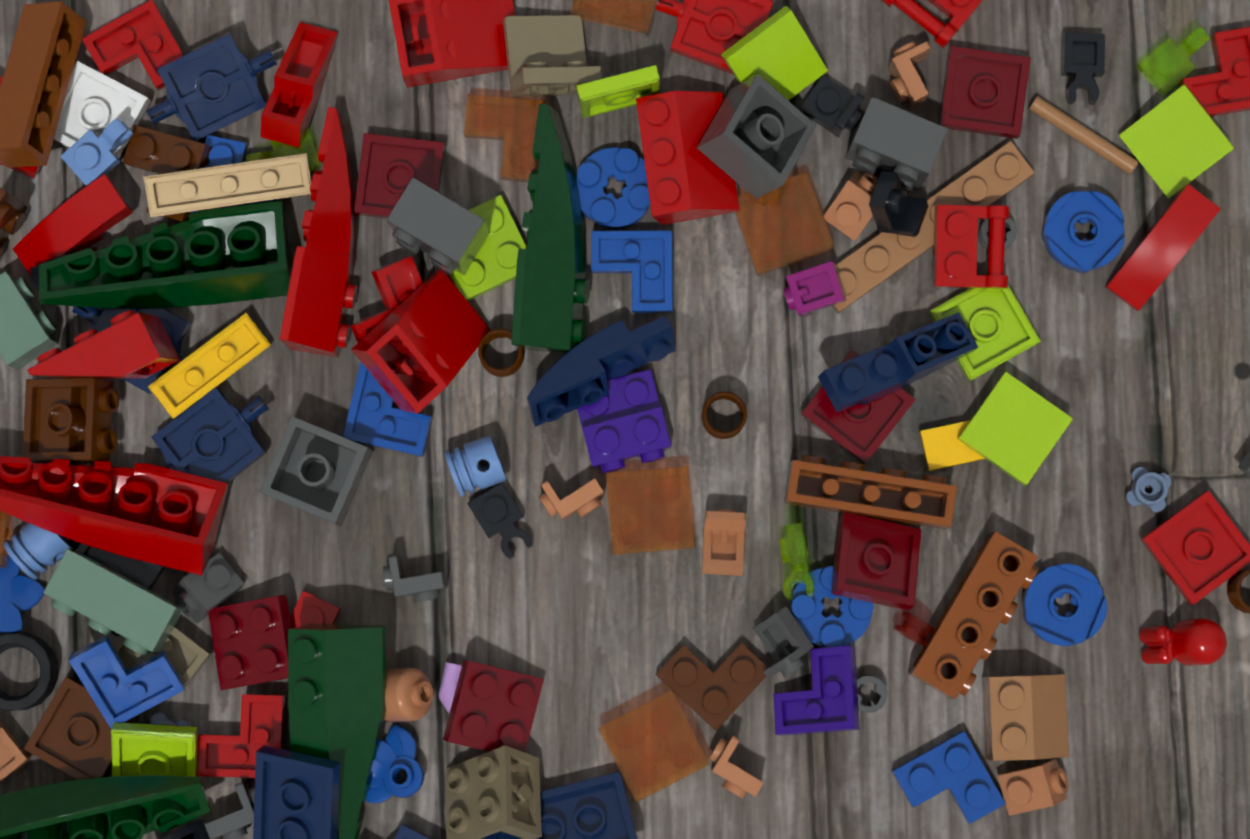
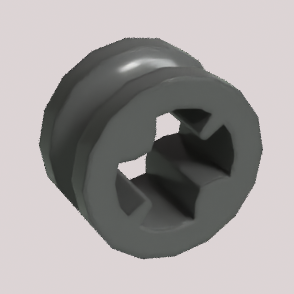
M1010 217L1008 220H1005V228L1007 230L1005 234V250L1014 242L1017 234L1016 224ZM984 220L978 231L979 242L986 250H988L989 243L987 235L989 233V220Z
M861 676L857 678V689L860 685L867 687L866 682H871L875 685L874 692L879 694L876 703L869 701L870 706H864L861 704L862 696L858 694V710L867 713L876 712L886 702V687L877 677Z

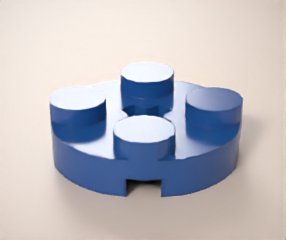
M611 147L599 150L590 155L578 168L576 181L580 196L581 212L590 221L613 230L624 229L638 223L648 212L651 205L645 162L632 149ZM613 178L617 182L623 181L626 184V187L621 190L622 197L615 199L612 193L605 194L603 191L608 186V180Z
M1075 191L1059 198L1049 209L1044 220L1041 236L1048 253L1058 264L1069 270H1075L1078 273H1087L1104 267L1119 254L1124 245L1125 229L1123 223L1125 221L1118 205L1105 194L1096 191ZM1076 222L1084 225L1086 222L1092 224L1093 228L1090 231L1093 236L1092 240L1089 241L1086 238L1079 240L1075 236L1077 230L1074 225Z
M1061 564L1044 568L1036 574L1030 586L1024 591L1022 606L1025 623L1038 638L1052 645L1070 646L1091 638L1101 628L1107 612L1106 597L1103 595L1099 581L1087 569L1073 564ZM1066 593L1071 596L1070 603L1075 606V610L1073 613L1065 612L1062 617L1057 614L1058 607L1054 605L1055 598H1062Z
M834 566L815 569L806 574L794 588L790 608L793 617L810 642L822 647L847 646L858 640L868 628L874 609L871 602L831 594ZM827 597L833 600L838 597L842 603L839 605V609L842 613L838 618L834 615H829L827 618L822 615L821 612L824 609V605L821 601L823 598Z

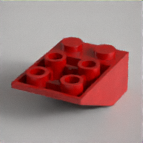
M389 0L402 77L407 88L508 70L503 20L507 16H515L513 0Z
M439 269L352 347L351 350L401 411L418 414L451 383L478 348L482 337L491 330L444 271Z
M129 310L110 320L112 326L99 333L96 329H92L78 335L73 339L74 346L62 352L60 348H55L41 354L36 358L39 364L27 369L29 375L55 378L146 379L181 360L160 317L144 314V312L135 314L133 310Z

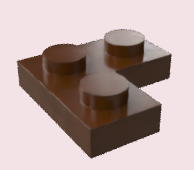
M134 125L132 131L134 134L130 138L123 163L128 166L158 175L206 168L209 152L212 147ZM192 212L160 217L183 222L189 220L188 215L192 214Z
M740 643L723 663L712 672L685 645H682L656 673V676L717 731L766 678L763 671L768 667L743 643Z

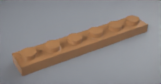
M1012 141L927 200L928 209L919 234L916 237L882 232L836 264L847 300L832 305L836 313L839 314L934 246V214L936 205L991 206L1032 177L1035 172Z

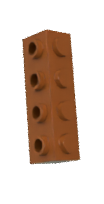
M62 1L24 4L0 86V162L7 167L47 166L86 21Z
M801 455L800 461L793 460L790 463L784 504L838 513L847 512L869 518L944 530L952 525L957 486L946 484L947 478L922 475L921 480L905 478V471L882 468L881 474L865 471L866 465L853 462H841L840 467L824 465V458Z
M996 531L989 533L908 674L950 699H956L959 693L965 696L976 679L977 675L972 670L979 658L985 661L996 645L997 639L992 637L1000 622L1006 625L1013 616L1018 606L1013 599L1020 587L1026 590L1035 578L1038 568L1033 565L1038 556Z

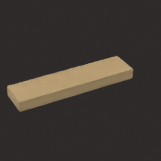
M307 153L144 177L150 217L311 194V177Z

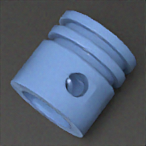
M491 435L463 444L464 449L460 450L459 446L455 447L453 453H450L449 450L444 451L460 497L466 496L465 491L468 490L470 494L474 493L476 487L482 490L507 481ZM484 459L487 460L489 464L485 467H481L478 465V462Z
M30 523L25 524L19 529L20 535L14 533L11 536L12 541L6 540L3 543L5 550L13 561L33 580H37L40 577L39 572L45 573L48 570L47 565L52 567L61 560L67 549H74L70 539Z

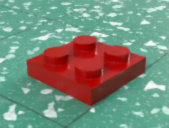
M1209 490L1204 491L1140 539L1189 605L1197 603L1250 563V544Z

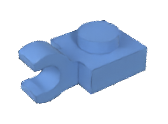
M116 118L103 130L100 137L94 131L89 130L60 157L87 186L103 174H108L121 162L113 152L130 139L134 133L123 121L121 122Z

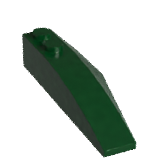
M539 104L532 151L535 161H539L538 169L531 171L528 180L527 190L533 201V208L529 212H524L522 228L526 230L528 244L527 249H519L511 345L532 351L567 353L587 337L586 320H582L583 303H588L590 295L589 280L585 279L584 228L579 190L571 153L558 112L548 104Z
M282 201L201 210L189 214V220L167 226L165 222L151 227L152 232L132 239H129L128 235L112 240L113 244L96 251L87 248L39 264V300L41 304L76 307L174 308L287 296L292 273V261Z
M310 623L288 629V693L291 751L340 762L337 839H358L361 825L359 819L362 802L367 798L370 783H367L371 762L376 758L379 745L376 744L380 723L384 722L386 714V626Z
M138 775L71 780L1 794L0 839H142L143 835L154 830L162 833L211 812L200 777Z

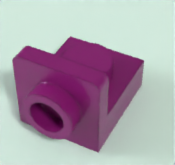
M834 261L786 276L789 287L784 288V295L791 311L797 310L799 316L807 317L812 315L811 312L847 301Z

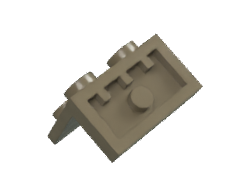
M580 15L507 16L503 20L511 97L577 95L576 85L602 79L600 66H587L583 24Z
M504 745L446 769V839H481L500 831L522 839L542 837L538 757Z

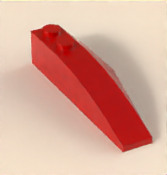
M328 107L318 150V162L323 163V169L316 170L312 177L310 192L311 202H315L314 210L309 209L304 212L302 229H304L303 239L306 241L305 247L297 246L279 340L294 351L339 358L340 348H347L350 337V325L345 324L347 309H354L357 298V285L352 284L356 244L355 196L351 162L342 118L337 108Z
M0 456V511L41 529L88 546L124 557L203 575L215 545L228 483L146 463H135L134 468L112 467V463L107 461H95L94 466L70 465V460L53 459V462L45 464L32 463L29 457Z

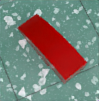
M299 22L276 71L273 91L261 114V138L300 148L329 69L338 32Z
M103 174L42 220L13 250L31 276V267L65 253L72 254L91 247L103 239L101 234L131 215L133 211L113 181L106 174Z
M1187 184L1174 198L1158 221L1149 229L1106 285V288L1138 312L1192 247L1221 208Z

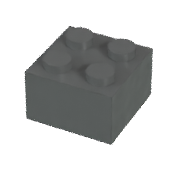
M756 74L730 89L697 149L757 199L784 185L813 133L816 124L760 75Z
M872 97L846 159L853 161L852 167L863 173L874 175L875 171L879 173L881 171L897 173L904 190H911L912 187L920 189L930 173L948 128Z
M415 178L411 179L387 219L393 230L392 236L397 239V244L416 255L421 249L428 254L427 257L432 260L431 264L449 275H452L454 270L465 275L489 236L484 219Z
M291 416L259 492L342 526L373 451L359 443Z

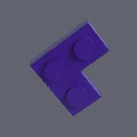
M849 645L811 649L813 690L773 693L775 735L788 736L860 730L855 647Z

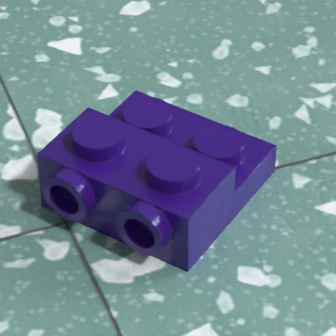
M651 369L608 380L609 395L592 405H584L577 408L592 468L601 467L602 473L626 468V460L638 457L641 458L642 463L665 458L664 451L671 449V442Z

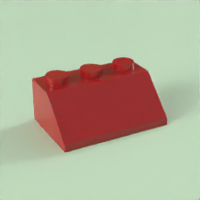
M670 91L636 98L652 217L662 225L741 211L737 182L697 149L725 100L723 92Z

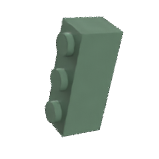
M67 549L43 592L54 599L51 606L69 616H73L76 611L90 618L87 623L89 627L107 636L112 631L126 638L123 645L142 655H146L148 650L151 652H161L184 610L183 607L79 551Z

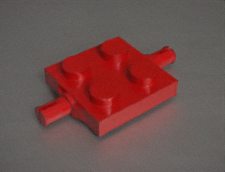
M659 0L655 11H660L677 18V31L670 47L671 52L734 75L721 54L765 22L770 15L774 2L771 0H684L682 3L676 0Z

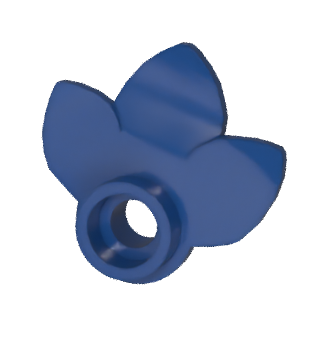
M9 555L0 556V633H17L22 631L23 620L20 612L28 611L36 606L43 598L45 590L37 581L19 575L21 569Z
M394 725L388 732L385 741L376 739V744L379 745L376 758L371 762L367 783H370L367 798L364 801L383 803L393 795L400 798L411 797L423 785L424 771L421 764L415 759L416 741L406 729ZM405 769L408 777L403 784H400L397 780V774L400 770Z

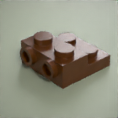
M99 378L27 379L22 457H29L31 462H53V459H68L73 463L110 462V453L116 450L118 444L117 434L111 429L112 413L119 407V394L113 388V381Z

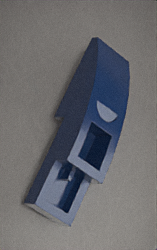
M958 312L896 337L888 345L826 369L818 376V379L838 413L859 403L862 405L905 387L975 351L978 346Z
M663 316L631 331H628L621 320L600 330L567 352L543 375L527 397L534 426L558 420L568 412L584 405H592L598 402L601 398L609 395L608 380L625 376L635 368L652 361H659L668 354L675 352L673 327L668 318Z

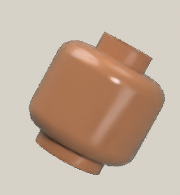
M418 668L386 670V714L384 720L388 722L418 721L425 717L433 700V688L426 674Z

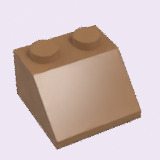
M1065 674L982 676L986 759L991 761L1069 757Z

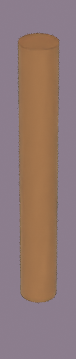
M1039 96L1036 97L1030 106V111L1129 175L1139 163L1138 160Z

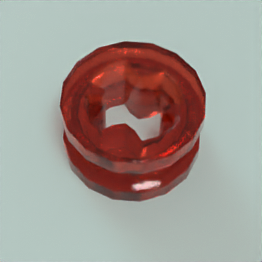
M903 611L901 614L903 621L900 624H895L893 629L909 640L925 647L927 644L925 640L926 635L932 634L935 629L916 616Z

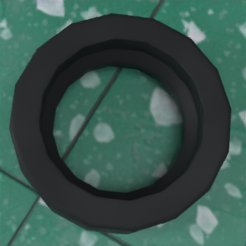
M5 633L0 635V654L10 648L21 647L29 650L37 658L40 665L39 680L30 692L22 696H10L0 690V709L4 711L28 710L42 704L53 692L58 680V662L53 650L41 638L28 633Z

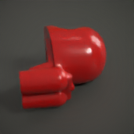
M1207 618L1182 620L1172 630L1165 625L1144 627L1139 633L1140 640L1147 644V647L1143 649L1141 654L1142 660L1146 664H1169L1175 658L1181 664L1188 666L1210 665L1224 655L1227 647L1226 633L1217 622Z

